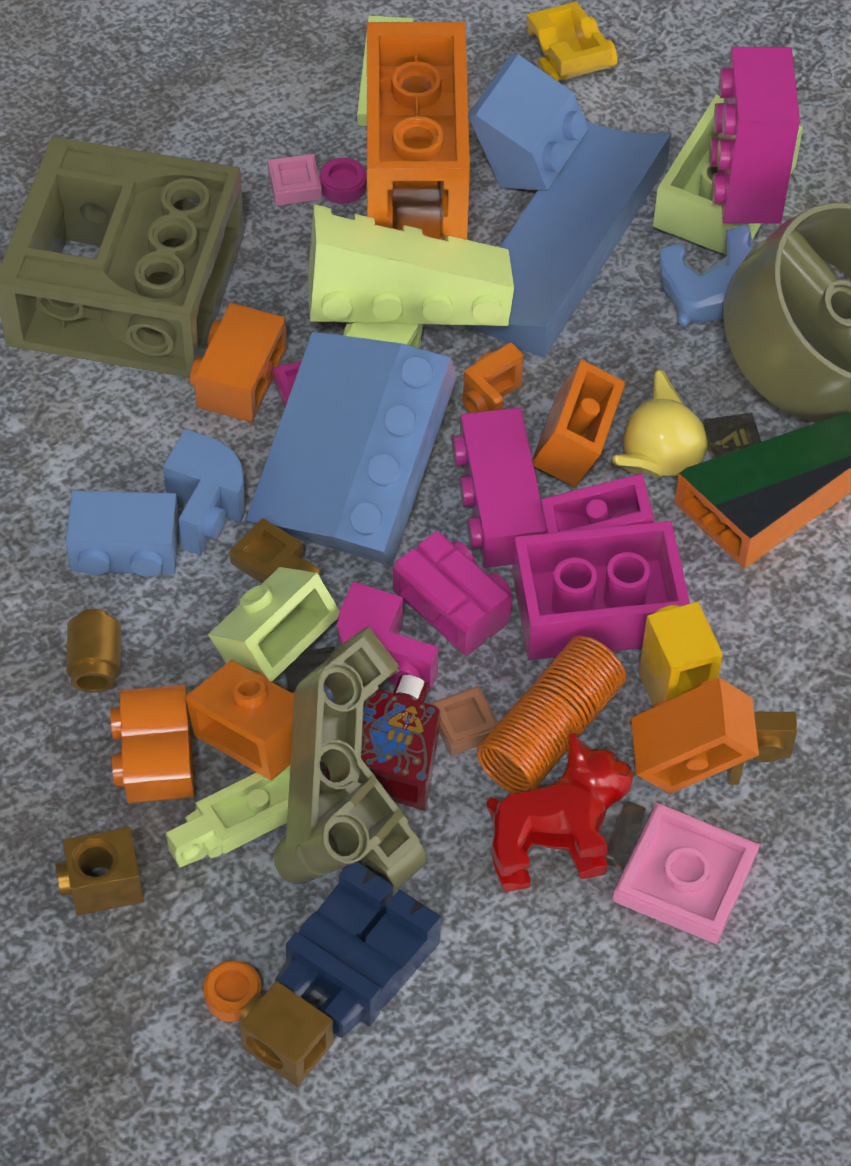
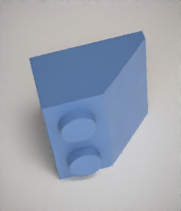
M519 54L509 55L468 113V117L500 188L548 190L588 130L585 116L581 112L574 92Z

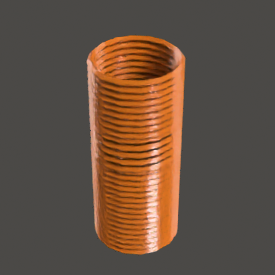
M586 636L573 637L478 746V761L488 776L499 786L511 793L536 789L568 751V735L576 733L579 738L625 684L626 671L620 659L612 650L594 638Z

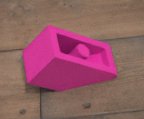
M642 473L541 499L548 533L656 522Z

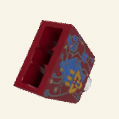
M402 675L399 677L393 693L378 689L364 701L361 759L394 802L425 811L428 804L439 739L440 710L434 705L424 703L429 691V686L425 681L416 676ZM325 765L326 778L330 780V771Z

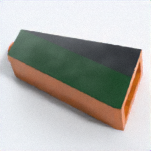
M846 412L685 468L678 475L674 504L745 569L851 493V413Z

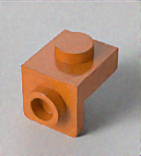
M512 342L495 352L484 354L474 365L464 370L462 402L468 413L502 410L503 397L522 386L524 354Z

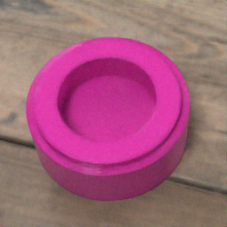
M336 158L328 161L320 170L322 194L326 199L339 204H347L359 200L367 189V173L364 166L351 158Z

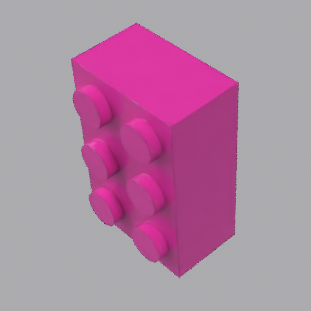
M732 47L729 68H720L719 96L724 98V103H716L714 109V131L719 133V137H711L709 144L710 167H718V174L713 175L712 182L713 203H721L723 223L781 224L800 124L792 47Z
M672 521L514 537L512 575L528 660L554 658L576 636L594 638L612 651L642 648L647 615L654 614L659 609L668 605L683 606L690 604Z

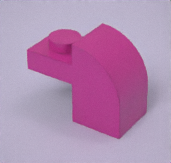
M352 582L338 615V647L360 630L370 626L399 665V672L388 679L396 685L399 677L402 675L416 676L427 683L429 686L428 692H431L438 676V647L399 635L403 627V597Z

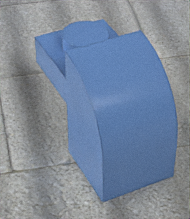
M184 429L163 466L166 493H176L177 501L187 504L178 519L182 549L201 556L209 539H216L220 535L225 518L242 522L245 513L243 470L239 458L227 445L211 437Z

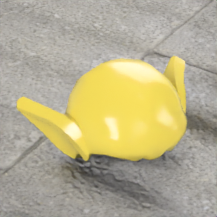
M658 369L654 373L653 399L642 402L628 418L623 436L625 454L614 455L612 458L614 465L630 473H645L654 478L678 476L685 468L702 463L708 450L709 440L704 425L684 405L665 371Z

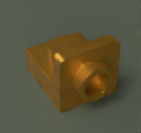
M754 712L759 756L753 759L759 762H773L780 758H791L798 732L796 712ZM744 762L727 769L728 785L740 784Z

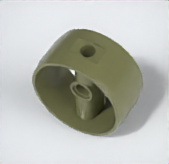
M828 203L815 206L784 222L770 237L760 242L748 253L734 272L725 293L723 319L726 338L733 357L742 373L752 386L772 404L789 414L810 421L820 422L846 412L851 413V282L839 280L823 261L825 260L834 265L851 279V204ZM798 328H799V329L802 331V333L807 337V339H808V340L811 342V344L816 348V350L807 342V340L804 338V336L801 334V332L798 330Z

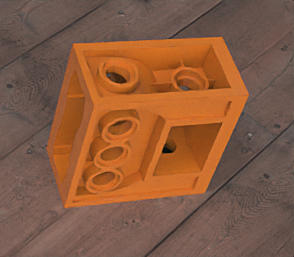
M367 22V217L374 218L375 225L396 230H402L403 225L422 229L423 235L435 239L444 240L447 236H453L467 240L470 155L466 22Z

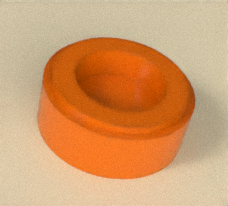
M225 961L216 965L209 971L204 980L205 1004L210 1013L216 1018L226 1022H238L244 1007L250 999L258 993L262 995L261 980L258 973L253 967L241 961Z

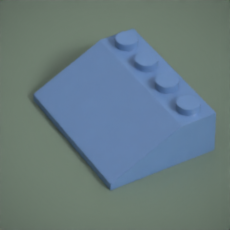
M312 332L245 521L256 525L264 518L293 537L392 567L457 378L451 357L402 343Z

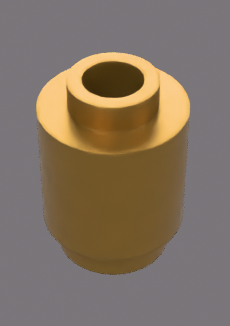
M87 609L70 619L67 624L66 673L71 677L72 686L80 691L94 693L111 689L115 684V678L120 674L121 623L116 618L110 616L107 611Z

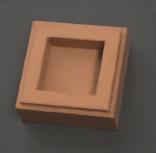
M479 686L429 703L440 710L439 734L450 756L479 746L495 726L498 725Z

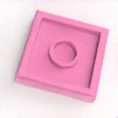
M656 802L614 890L612 901L717 945L757 857L760 844Z

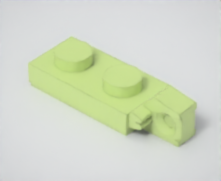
M290 766L272 781L256 772L196 802V810L186 817V823L166 832L168 850L178 866L183 867L203 859L207 854L210 858L220 856L222 853L226 854L286 824Z

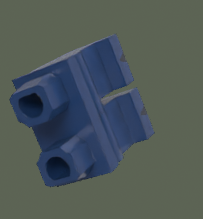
M358 862L350 864L339 874L337 886L319 909L305 921L299 932H295L286 943V962L275 979V982L278 981L304 1000L313 990L326 997L327 1000L319 1010L332 1019L333 1034L339 1038H343L360 1021L370 1027L379 1016L380 1009L389 1003L440 944L442 916L400 889L393 896L394 885Z

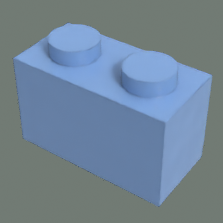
M72 490L66 534V547L71 572H84L90 575L136 573L141 576L175 574L179 536V513L176 493Z

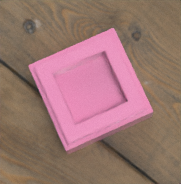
M314 154L268 160V172L275 206L322 200V188Z

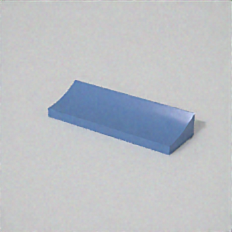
M586 121L588 126L587 132L549 189L536 192L500 246V248L509 250L514 282L509 326H465L506 343L512 342L516 347L545 358L667 167L671 133L627 132Z

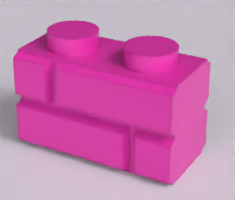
M435 531L422 541L416 550H410L397 560L393 566V591L398 596L403 597V600L464 656L470 655L484 644L488 637L494 636L508 625L509 620H511L512 594L508 584L498 574L491 573L488 575L477 566L471 551L460 541L451 543L444 535Z

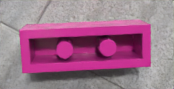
M521 407L461 414L460 435L452 436V453L455 466L463 465L465 476L459 477L463 507L471 506L473 517L467 519L471 549L480 548L483 568L513 565L514 537L547 534Z

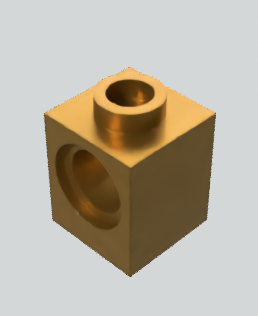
M130 827L63 839L66 861L55 863L61 897L72 895L76 915L144 902ZM95 868L109 869L102 876L91 877L86 875Z
M278 981L271 986L264 996L260 993L253 996L244 1007L239 1018L242 1049L297 1088L333 1045L332 1019Z

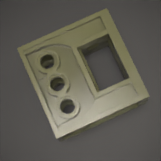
M51 136L0 265V316L6 346L190 378L191 368L196 357H203L205 354L209 332L217 318L245 234L240 167ZM187 199L195 200V201L198 202L199 204H198V205H194L193 203L189 202ZM66 240L99 245L100 249L96 259L63 254L62 251Z

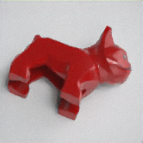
M570 733L568 735V764L565 774L558 782L545 787L509 794L502 801H498L493 797L487 799L486 807L492 818L494 834L491 849L492 860L497 879L505 892L530 887V875L528 870L524 868H530L528 852L532 845L567 850L580 879L606 874L607 860L605 855L608 854L607 844L604 836L599 834L607 809L612 804L618 803L631 790L633 781L632 769L625 761H621L610 750L589 749L579 740L576 733Z

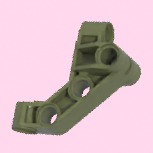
M370 626L360 630L330 654V658L305 677L296 687L293 708L287 834L277 844L274 852V863L279 875L293 884L307 883L358 862L394 885L393 893H395L427 863L425 850L420 844L419 838L407 824L409 821L361 759L364 701L379 689L378 685L399 672L398 663ZM324 685L331 690L334 696V703L327 698L324 692ZM320 761L328 767L330 780L323 776L320 770Z

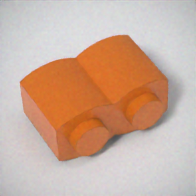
M186 684L120 690V707L110 708L113 741L122 740V754H112L114 786L125 787L128 803L194 797L191 724L185 697L187 695Z

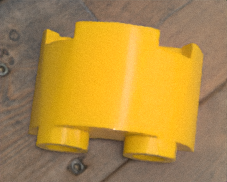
M577 1L526 14L529 36L536 35L538 37L544 54L543 58L536 59L542 71L555 80H566L617 65V52L613 42L605 39L599 31L595 19L592 16L588 17Z

